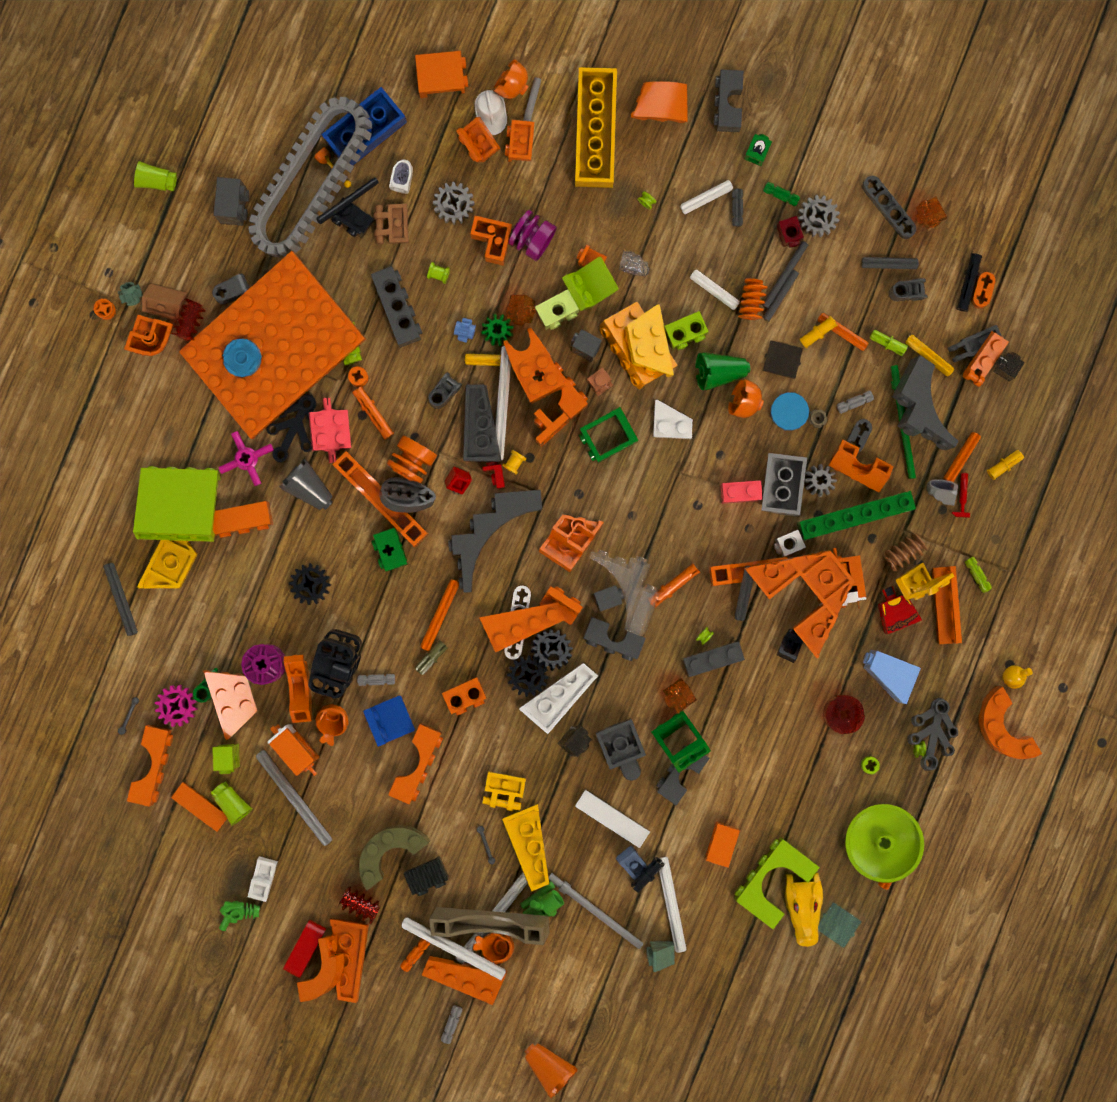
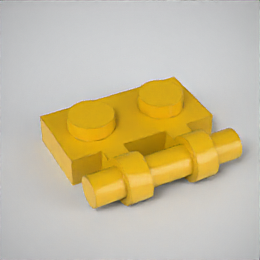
M488 771L485 791L492 792V796H484L482 804L490 805L492 808L496 806L507 808L508 811H520L522 803L514 802L515 797L523 798L526 778ZM498 794L509 795V800L497 799Z

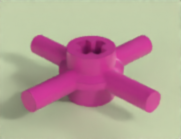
M238 431L232 433L231 435L238 451L235 454V460L218 467L220 473L223 474L239 467L242 470L248 471L254 486L262 484L254 467L257 465L259 457L274 450L272 444L254 451L249 447H245ZM244 455L250 456L248 463L242 461L245 459Z

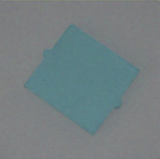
M833 902L827 912L822 914L823 918L819 922L818 931L844 948L850 938L855 936L854 932L861 924V921Z

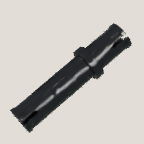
M970 254V260L967 269L964 271L965 278L956 307L959 311L968 312L976 278L980 274L978 271L982 255Z

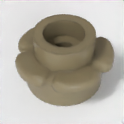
M817 409L811 411L808 417L809 423L815 428H821L822 425L827 423L826 413L823 410Z

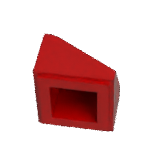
M453 466L445 479L446 489L463 495L470 485L472 478L469 472Z

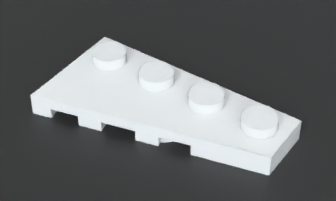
M583 663L520 707L519 710L548 734L598 675Z

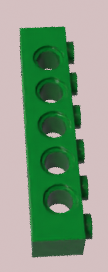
M908 491L797 522V526L804 541L912 511L916 507L912 493Z

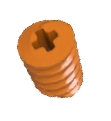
M746 278L744 282L748 285L743 287V290L746 292L742 293V298L745 300L740 302L743 307L739 309V312L743 315L738 317L746 320L762 319L758 312H763L764 309L759 307V305L765 304V301L761 300L760 297H766V294L761 291L768 289V287L763 285L762 280Z

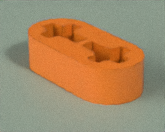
M990 272L982 273L976 280L971 302L978 309L986 307L992 297L996 279ZM988 277L990 283L983 288L984 282L981 279ZM983 292V299L985 301L979 304V300L976 298Z

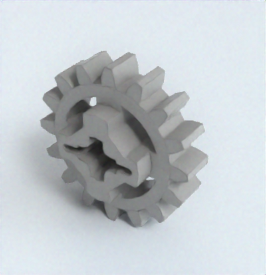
M452 182L450 187L445 183L444 190L439 187L440 194H434V197L438 200L433 201V205L438 206L434 211L435 213L440 212L438 215L439 219L445 217V223L452 220L453 225H455L456 220L463 223V217L469 219L467 213H473V209L470 206L475 205L474 201L471 200L473 194H468L469 188L463 189L462 183L457 187L455 182ZM447 195L446 200L441 204L443 197ZM451 197L457 204V210L451 204ZM466 203L465 209L461 212L462 206ZM446 212H452L454 215L447 214Z
M815 195L814 200L809 197L807 203H802L803 209L798 211L802 215L798 217V221L803 222L800 227L807 228L806 234L811 231L812 237L818 233L821 238L824 232L829 235L831 233L830 229L835 230V224L839 222V219L835 218L840 214L839 211H835L837 204L832 206V199L826 201L825 195L822 199H819L818 195ZM810 209L809 212L811 213V215L807 218L806 213L807 210ZM816 214H817V215H820V214H821V215H822V218H821V219H820L819 217L816 218L815 215H816ZM831 214V221L828 224L827 216Z

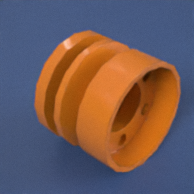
M403 435L397 444V447L403 452L402 455L392 453L391 455L398 459V461L395 463L389 459L387 464L397 474L421 484L423 479L417 476V473L420 472L427 475V472L421 466L423 464L432 466L438 455Z

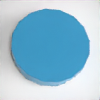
M248 339L233 340L223 351L224 366L234 376H251L261 365L262 356L260 349L254 342Z
M787 392L774 400L771 406V417L773 422L781 429L793 431L806 423L809 417V407L802 396L797 393Z

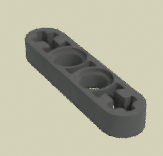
M867 177L862 185L866 195L901 238H911L916 233L915 223L878 177ZM869 182H870V183H873V182L876 183V185L874 186V188H870V189H869V188L867 187V186L869 185ZM879 189L882 190L876 196L873 195ZM885 195L888 198V204H880L878 201L879 196ZM892 210H897L900 213L898 220L891 218L890 212ZM903 218L905 219L903 222L904 226L911 227V234L903 232L904 226L902 224L900 226L897 225Z

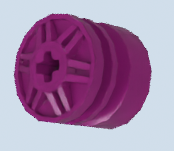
M528 210L514 226L508 245L513 247L519 241L516 248L518 251L527 245L525 255L534 261H538L551 242L557 226L547 220L538 226L540 216L536 215L532 219L533 212Z
M272 644L252 646L242 658L243 674L254 684L264 685L276 682L286 671L283 663L285 654L280 648ZM265 660L264 663L267 667L261 669L259 661Z

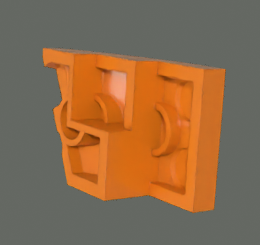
M662 81L643 83L641 94L636 100L637 106L635 111L631 113V118L640 120L652 119L661 122L668 120L678 123L688 122L687 84Z
M562 514L553 526L549 537L539 548V552L568 572H571L604 522L589 521L585 518H574Z

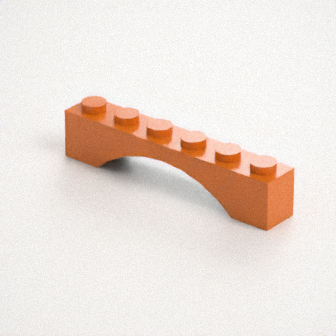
M347 451L332 464L413 547L416 548L429 535L409 513L395 512L382 504L379 497L382 486Z

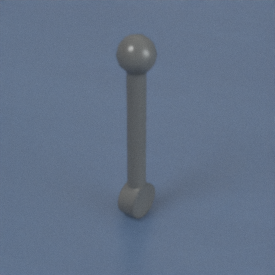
M137 697L132 698V705L122 727L118 729L120 735L126 733L127 723L135 705L139 703Z
M478 826L477 832L480 833L489 858L488 863L492 865L495 863V858L492 857L484 835L485 829L483 826Z

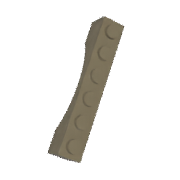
M436 907L430 917L431 936L452 937L466 933L491 932L511 936L525 944L544 945L550 934L549 916Z

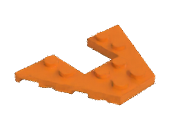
M827 550L746 567L745 570L769 600L801 576L823 603L793 627L794 631L814 656L819 658L821 649L829 637V632L833 628L838 618V613L846 601L847 594L854 584V579L834 554Z

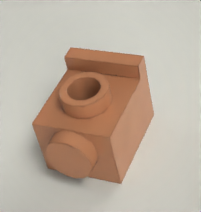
M603 367L587 378V383L598 397L613 386L611 383L612 379Z

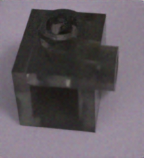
M1008 352L1003 356H999L995 362L996 368L993 372L1007 381H1011L1016 378L1025 362L1021 360L1018 354Z
M571 726L557 744L570 756L579 757L581 753H584L589 748V743L592 739L588 736L589 732L582 726Z

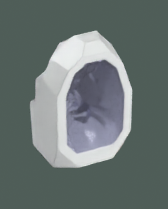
M408 160L398 161L393 167L389 184L390 190L409 194L413 167Z

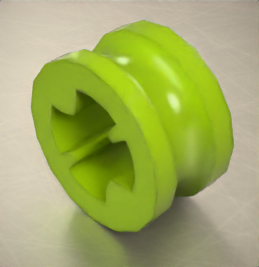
M645 191L642 192V197L637 199L640 204L649 210L652 209V204L657 202Z
M705 627L696 640H700L701 645H704L714 632H709L708 627Z
M921 740L917 745H913L915 758L926 755L924 740Z
M868 756L862 760L861 768L867 774H875L879 770L880 764L876 758ZM869 760H871L872 763L875 762L873 770H870L869 768L866 769V765H868Z

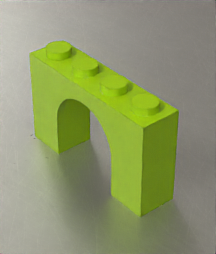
M781 837L771 843L769 853L762 855L758 861L759 866L755 871L751 870L746 877L747 882L744 886L740 885L734 893L736 895L734 898L736 902L772 929L776 927L785 914L764 897L762 881L765 875L774 868L784 867L792 870L809 883L820 868Z

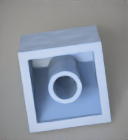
M870 650L864 656L863 663L865 665L863 668L896 702L907 704L921 668L882 652Z

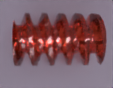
M185 298L184 300L188 303L182 304L185 312H179L183 319H176L180 326H174L173 329L177 333H171V335L186 341H194L195 338L191 333H198L194 326L201 325L196 320L203 319L199 313L206 312L201 304Z
M351 886L346 889L338 906L342 904L343 911L349 907V914L356 911V918L363 914L362 921L370 918V925H372L381 908L378 907L379 900L372 904L371 896L365 900V893L359 897L357 889L351 893Z

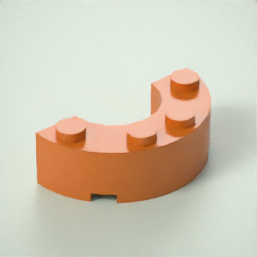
M996 686L984 698L979 714V727L985 741L995 751L1008 757L1030 759L1041 755L1042 753L1033 737L1015 738L1006 731L1004 714L1013 703L1004 687Z

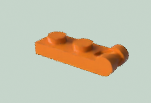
M991 331L964 371L963 378L972 380L974 385L980 387L1009 341ZM977 368L980 369L979 372L975 374V370Z

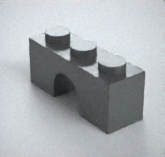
M720 70L719 76H716L715 88H718V95H715L714 106H718V113H714V125H717V131L740 132L742 108L730 106L727 98L731 95H741L744 71Z
M591 617L584 635V639L587 640L586 644L597 647V644L605 647L604 651L615 654V651L622 653L621 658L633 661V658L638 660L646 638L627 631L622 641L612 642L607 635L610 624Z
M739 641L682 658L688 677L745 660Z
M705 755L686 769H691L699 774L710 758ZM671 763L667 769L669 771L668 775L665 778L661 777L656 784L658 787L656 791L677 806L687 789L679 783L680 773Z

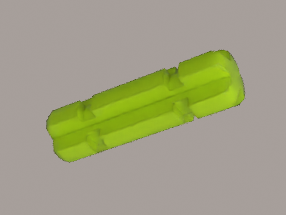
M971 557L965 561L967 568L971 569L970 573L976 583L980 585L981 592L985 593L991 590L992 586L989 581H986L987 578L981 567L977 566L978 562L976 559Z

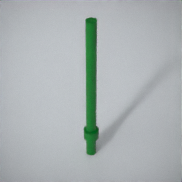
M898 365L890 366L893 380L891 381V386L894 392L900 382ZM896 400L900 422L905 412V407L898 404ZM900 428L908 479H914L916 474L910 437Z

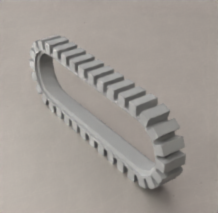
M334 97L329 99L330 106L325 102L319 106L322 110L321 115L315 111L311 117L316 120L315 124L313 125L308 122L305 126L310 131L309 134L306 135L302 132L298 137L303 141L302 145L295 142L292 147L297 153L293 155L289 152L286 156L290 164H281L279 169L284 172L281 176L278 173L274 175L273 179L278 183L276 186L269 183L266 188L271 194L268 196L263 193L260 199L265 202L262 206L257 203L254 207L258 215L251 214L249 221L255 225L249 226V233L253 235L251 240L261 251L280 258L281 255L285 257L291 250L298 252L301 249L298 242L301 241L306 244L309 239L304 233L308 231L312 234L315 229L311 222L318 223L316 220L319 217L318 211L323 213L327 211L328 207L323 204L325 200L330 203L334 200L335 197L330 192L333 190L338 193L341 189V186L336 184L337 181L340 180L343 183L346 181L347 176L343 174L344 170L350 173L353 170L354 166L349 162L351 159L355 162H358L361 156L356 151L359 149L364 152L367 148L362 141L363 139L370 141L372 134L367 130L372 129V122L368 119L370 116L367 111L352 99L340 97L338 100ZM340 113L352 114L356 122L352 138L291 234L280 243H272L266 234V224L272 212L333 117Z

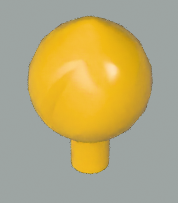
M1012 665L1003 672V681L1008 687L1017 689L1025 684L1027 676L1032 675L1033 671L1031 668L1023 669L1020 666Z

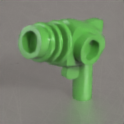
M225 901L224 906L220 909L224 918L219 929L226 931L230 922L237 923V920H242L244 915L245 919H247V915H249V918L253 915V919L259 917L260 906L254 904L252 908V904L248 907V903H246V907H244L243 902Z

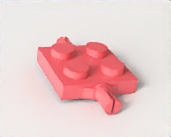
M323 398L324 410L309 412L312 451L328 452L329 463H334L336 461V451L351 448L348 410L331 409V398Z

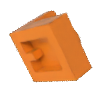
M586 245L585 249L581 248L577 255V259H579L578 265L584 267L597 257H602L605 263L607 256L590 249V246Z

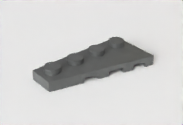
M484 384L466 385L463 461L502 462L488 390Z

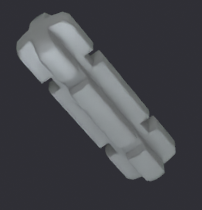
M867 391L863 395L860 394L850 398L846 402L838 403L837 409L842 414L848 411V409L851 410L865 404V402H871L874 400L871 391Z
M359 675L357 683L359 686H366V684L384 685L385 683L393 685L395 684V675Z
M454 1005L452 1007L451 1015H449L444 1029L445 1032H443L441 1037L443 1043H451L452 1034H454L459 1021L458 1017L462 1013V1008Z

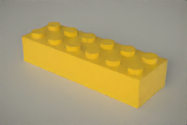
M579 67L575 187L613 188L617 68Z

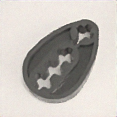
M400 477L387 479L382 484L379 493L382 504L395 512L422 511L432 507L436 499L435 493L426 486Z

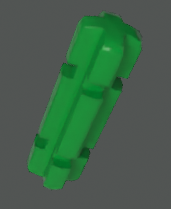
M766 183L763 190L769 195L771 193L773 197L784 202L788 201L793 206L798 204L800 196L792 195L790 191L779 186L775 187L773 183Z

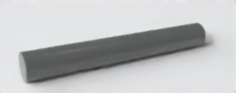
M793 270L765 313L764 320L768 322L771 320L798 277L799 273Z

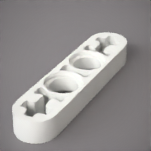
M524 585L518 586L514 590L511 611L518 607L523 609L529 608L531 592L528 587ZM521 589H525V592L528 593V596L523 598V603L527 602L526 607L521 604L515 605V601L519 602L520 600L517 591L520 592ZM524 639L521 640L520 644L516 643V649L519 652L514 656H511V653L508 652V648H512V645L504 649L506 657L509 659L519 658L522 653Z

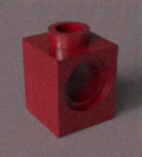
M797 216L779 221L776 226L783 247L789 246V248L800 245L804 236ZM786 230H793L795 237L787 236Z

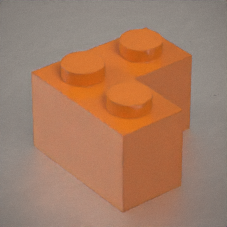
M475 216L470 233L471 239L488 243L485 262L504 266L509 247L508 242L513 230L512 224Z

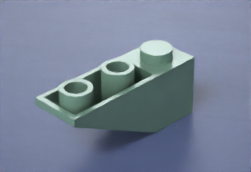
M650 941V947L646 948L649 966H652L653 972L675 964L673 941Z

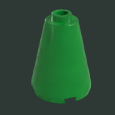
M706 352L698 353L696 357L695 368H699V374L696 375V379L701 390L707 391L745 378L750 373V363L745 358Z

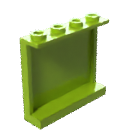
M155 466L141 468L133 528L135 537L146 540L214 542L213 525L218 480H221L218 470L213 468L197 470L192 467L185 469L167 467L165 469Z

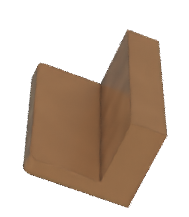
M149 284L142 296V312L179 321L186 292Z

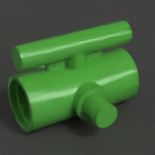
M549 882V885L542 887L520 903L521 907L526 909L523 911V914L549 917L556 915V910L564 905V901L556 890H552L555 888L552 882Z

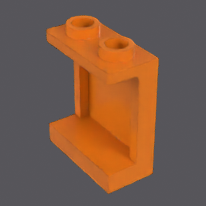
M461 51L415 55L420 98H427V94L453 91H461V94L465 93V87H468L467 75H463V69H466V58L461 56Z

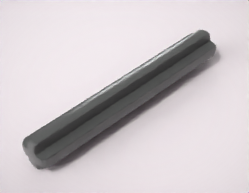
M114 563L105 564L103 568L127 636L135 635L138 631Z

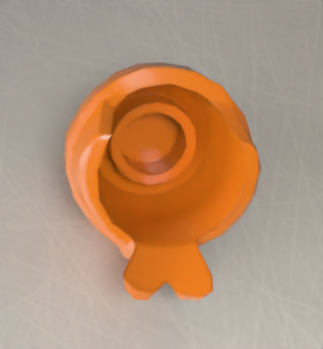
M334 704L323 706L317 712L315 719L316 727L323 734L319 741L322 744L327 742L328 745L333 746L334 736L343 734L347 729L348 715L342 707Z
M489 933L484 937L476 936L475 940L477 943L473 944L472 947L475 951L481 950L483 957L490 962L501 964L508 961L512 956L514 942L510 936Z

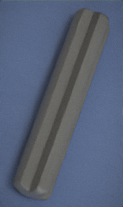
M862 258V268L917 269L919 265L917 258Z
M745 569L735 611V619L740 621L745 620L753 584L752 577Z

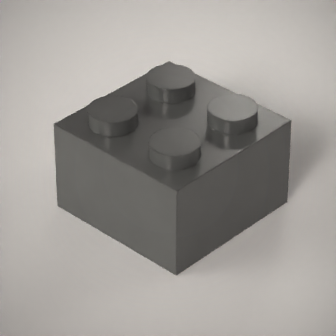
M217 177L214 206L215 218L220 224L244 226V220H247L248 216L245 204L249 201V190H247L241 179Z

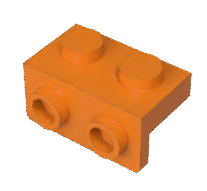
M476 117L464 128L456 130L459 135V141L469 150L468 154L473 161L485 162L501 149L481 117Z
M550 586L539 605L557 602L565 618L564 622L572 625L583 608L580 605L581 602L574 597L568 598L565 596V592L561 588Z

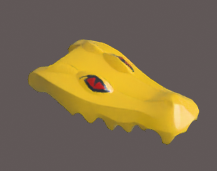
M819 872L815 873L812 877L813 882L793 883V875L786 874L785 903L795 928L796 942L800 946L809 947L818 942V925L823 904V889Z

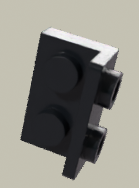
M353 203L331 217V221L339 227L343 225L347 228V233L354 238L358 236L361 239L375 221L374 218Z

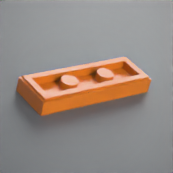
M185 782L181 783L171 797L216 832L221 829L227 820L226 815L219 807Z

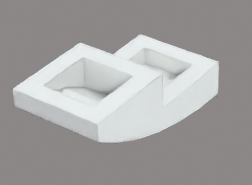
M259 856L249 888V898L267 901L278 861Z

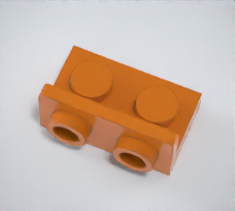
M512 120L511 126H507V137H510V145L506 144L505 156H508V162H512V160L531 161L535 122Z

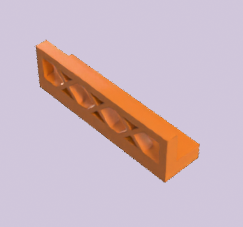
M956 566L932 568L933 579L949 573L954 575L949 580L950 583L942 588L939 587V591L934 594L938 644L962 643Z

